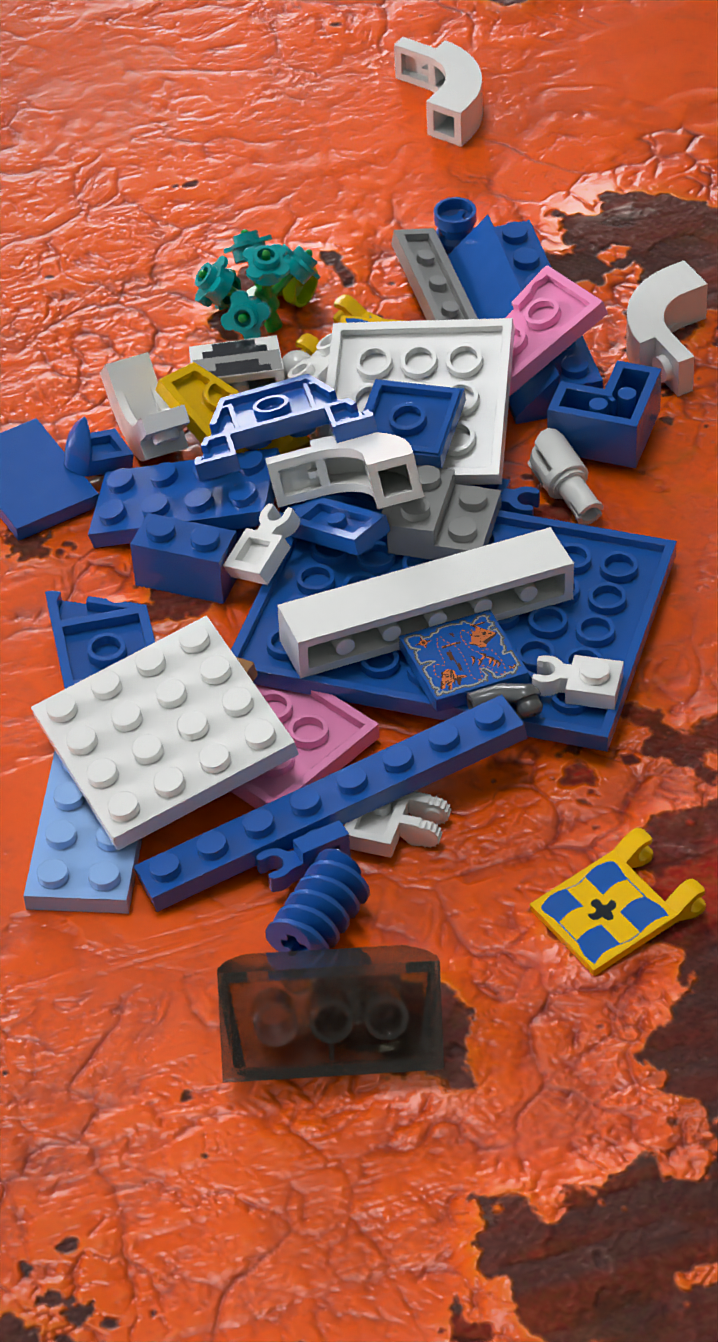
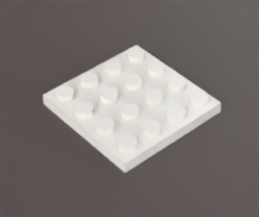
M513 318L333 323L326 385L335 389L338 399L350 398L356 402L358 411L362 413L375 379L464 389L466 402L443 468L455 470V484H502L515 334ZM329 424L321 426L320 438L333 436Z
M207 615L31 707L38 724L117 851L299 755L295 741Z

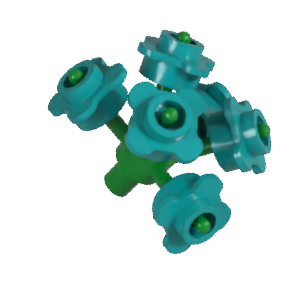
M244 229L241 231V234L232 237L234 244L223 249L224 254L232 252L235 264L248 262L246 276L254 282V286L247 291L241 290V280L236 276L235 270L226 268L228 258L220 256L214 264L205 263L198 271L195 285L199 289L195 295V301L202 303L206 307H210L213 304L218 310L229 308L228 312L221 317L223 328L227 331H237L243 335L244 339L261 337L260 328L263 325L269 333L275 332L283 326L276 311L280 306L276 296L293 277L304 285L312 275L317 280L321 276L313 270L318 262L312 257L313 252L310 249L304 250L298 245L292 251L285 244L266 245V241L273 239L272 235L259 237L258 230L248 231Z

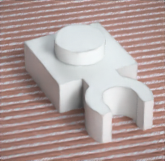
M270 503L260 513L259 521L261 524L258 529L246 528L223 564V567L231 577L268 585L291 548L285 538L297 530L300 518L293 508L290 507L285 510L281 517L274 504Z
M574 655L571 665L563 664L561 660L553 656H538L537 674H533L532 684L541 692L540 696H551L561 692L565 693L566 704L615 710L623 678L624 661Z

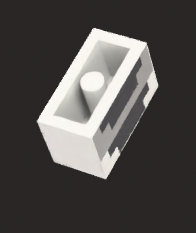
M277 335L189 347L190 363H197L238 390L239 393L285 380Z

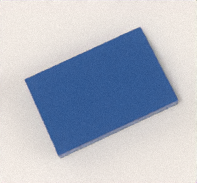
M37 418L0 433V518L18 541L94 509L99 497V493L85 476L76 474L64 466L65 452Z

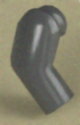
M499 683L467 693L466 695L468 709L503 695L510 706L515 705L516 714L521 719L536 716L543 710V704L538 697L541 695V692L533 684Z

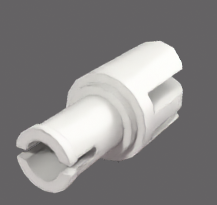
M552 428L541 431L535 440V446L531 451L530 460L527 464L550 497L565 501L579 524L588 525L593 523L602 515L601 510H604V506L597 500L586 484L589 473L586 466L562 433Z

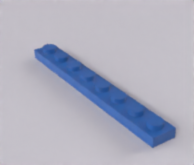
M503 695L497 696L134 865L137 877L158 912L256 866V856L266 849L279 848L285 851L293 849V840L313 829L322 828L338 820L344 825L527 739L525 725Z

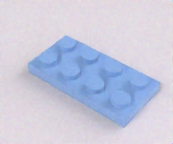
M54 751L23 895L26 910L129 914L136 877L134 865L138 864L143 838L117 851L56 751Z

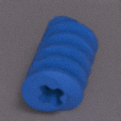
M339 849L320 851L315 859V863L310 865L304 877L300 879L295 887L294 892L285 901L284 907L279 909L274 917V921L265 930L266 940L282 955L291 959H302L314 964L324 963L330 954L329 949L336 946L340 940V934L345 933L349 927L350 919L355 918L358 914L360 904L365 903L370 896L369 886L361 876L358 864Z

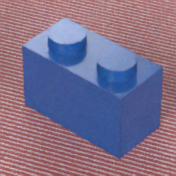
M147 513L130 543L135 585L224 604L237 578L231 577L223 567V564L237 543L236 531Z

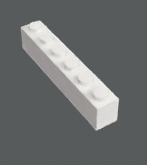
M551 527L279 604L277 607L280 642L300 678H304L400 650L399 636L489 609L498 621L572 600L574 562Z

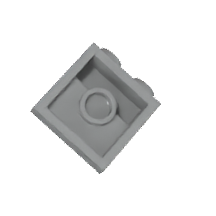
M417 465L424 497L384 507L382 510V514H386L391 530L387 533L389 554L437 560L488 545L501 507V490L455 484L454 469Z

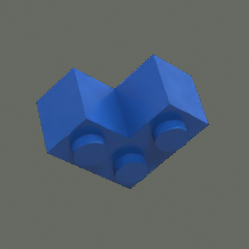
M617 360L605 389L560 381L547 409V428L556 429L562 433L579 458L636 468L660 412L662 368Z

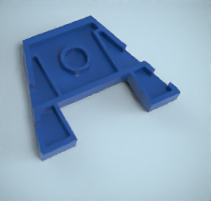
M310 374L222 397L219 399L209 424L211 436L204 438L201 444L203 455L196 457L194 461L199 481L240 471L235 451L244 447L248 450L261 449L268 446L273 439L287 435L292 437L308 436L316 431V427L329 424L336 443L376 433L378 431L373 412L368 409L362 411V413L359 412L356 402L350 398L338 399L335 389Z

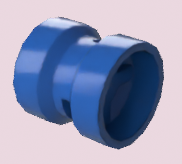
M451 197L443 199L435 205L434 222L438 227L436 233L447 256L474 229L473 226L477 221L476 207L468 199Z

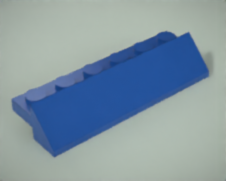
M489 215L448 255L478 319L506 318L514 309L511 302L545 266L551 267L530 220L509 222L505 225L494 227ZM583 335L509 396L508 407L515 424L547 419V409L560 381L603 389V379Z

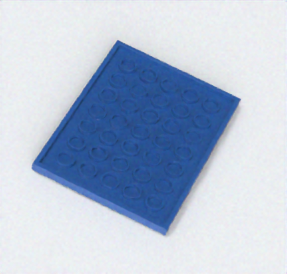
M341 492L321 496L382 513L383 508L377 509L374 498L367 493ZM499 510L488 545L551 527L574 562L572 600L498 620L499 625L529 671V684H532L533 674H537L538 656H553L561 660L563 664L571 665L574 655L624 661L623 678L615 710L566 704L565 693L561 692L551 696L539 695V700L543 704L542 712L536 716L521 719L525 725L526 734L528 737L608 752L676 557L677 541ZM387 534L374 543L370 550L359 556L292 536L285 538L291 548L268 585L262 584L231 648L235 657L254 662L258 673L253 681L254 684L311 695L312 690L332 694L345 702L444 721L469 710L468 705L464 704L436 713L400 650L300 678L280 642L277 605L433 560L389 554ZM515 705L511 706L513 710L516 712Z

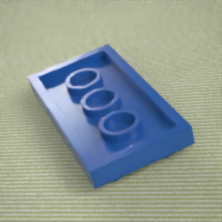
M279 449L249 450L243 453H236L240 471L204 481H199L194 463L195 459L172 463L163 462L158 465L130 469L121 468L105 472L88 536L94 548L131 543L147 513L229 530L260 526L259 517L261 511L267 504H274L275 494L265 458L280 455Z

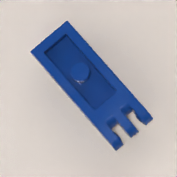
M317 497L280 507L279 512L282 517L285 510L290 507L293 508L300 518L299 527L290 536L357 556L370 550L374 543L391 531L386 514L324 497Z

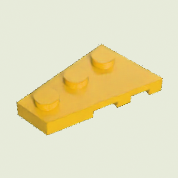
M195 362L159 379L155 390L170 408L185 404L190 420L186 427L201 444L204 438L211 436L209 424L219 399L239 393L238 390ZM287 435L273 439L268 446L257 450L278 448L280 454L309 447V440L311 439L307 436L292 437ZM244 447L235 451L236 453H243L249 450Z

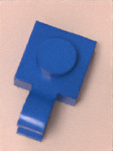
M340 820L322 828L313 829L305 835L294 839L293 851L270 848L260 852L256 856L257 869L260 874L272 869H278L268 874L269 886L272 892L282 891L304 877L310 865L315 863V859L320 851L339 849L351 857L349 833Z

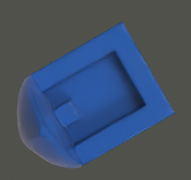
M83 417L73 425L68 434L65 445L64 466L72 472L86 477L105 475V472L132 468L134 454L116 429L90 433L86 417Z

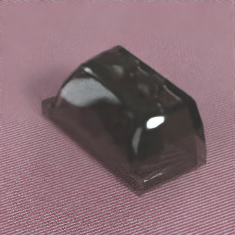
M407 945L243 954L225 961L217 968L223 1083L444 1069L440 960L437 955L425 949Z

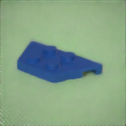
M59 591L45 592L64 689L155 643L147 605L125 601L114 603L105 598L88 596L86 604L62 600L61 592Z

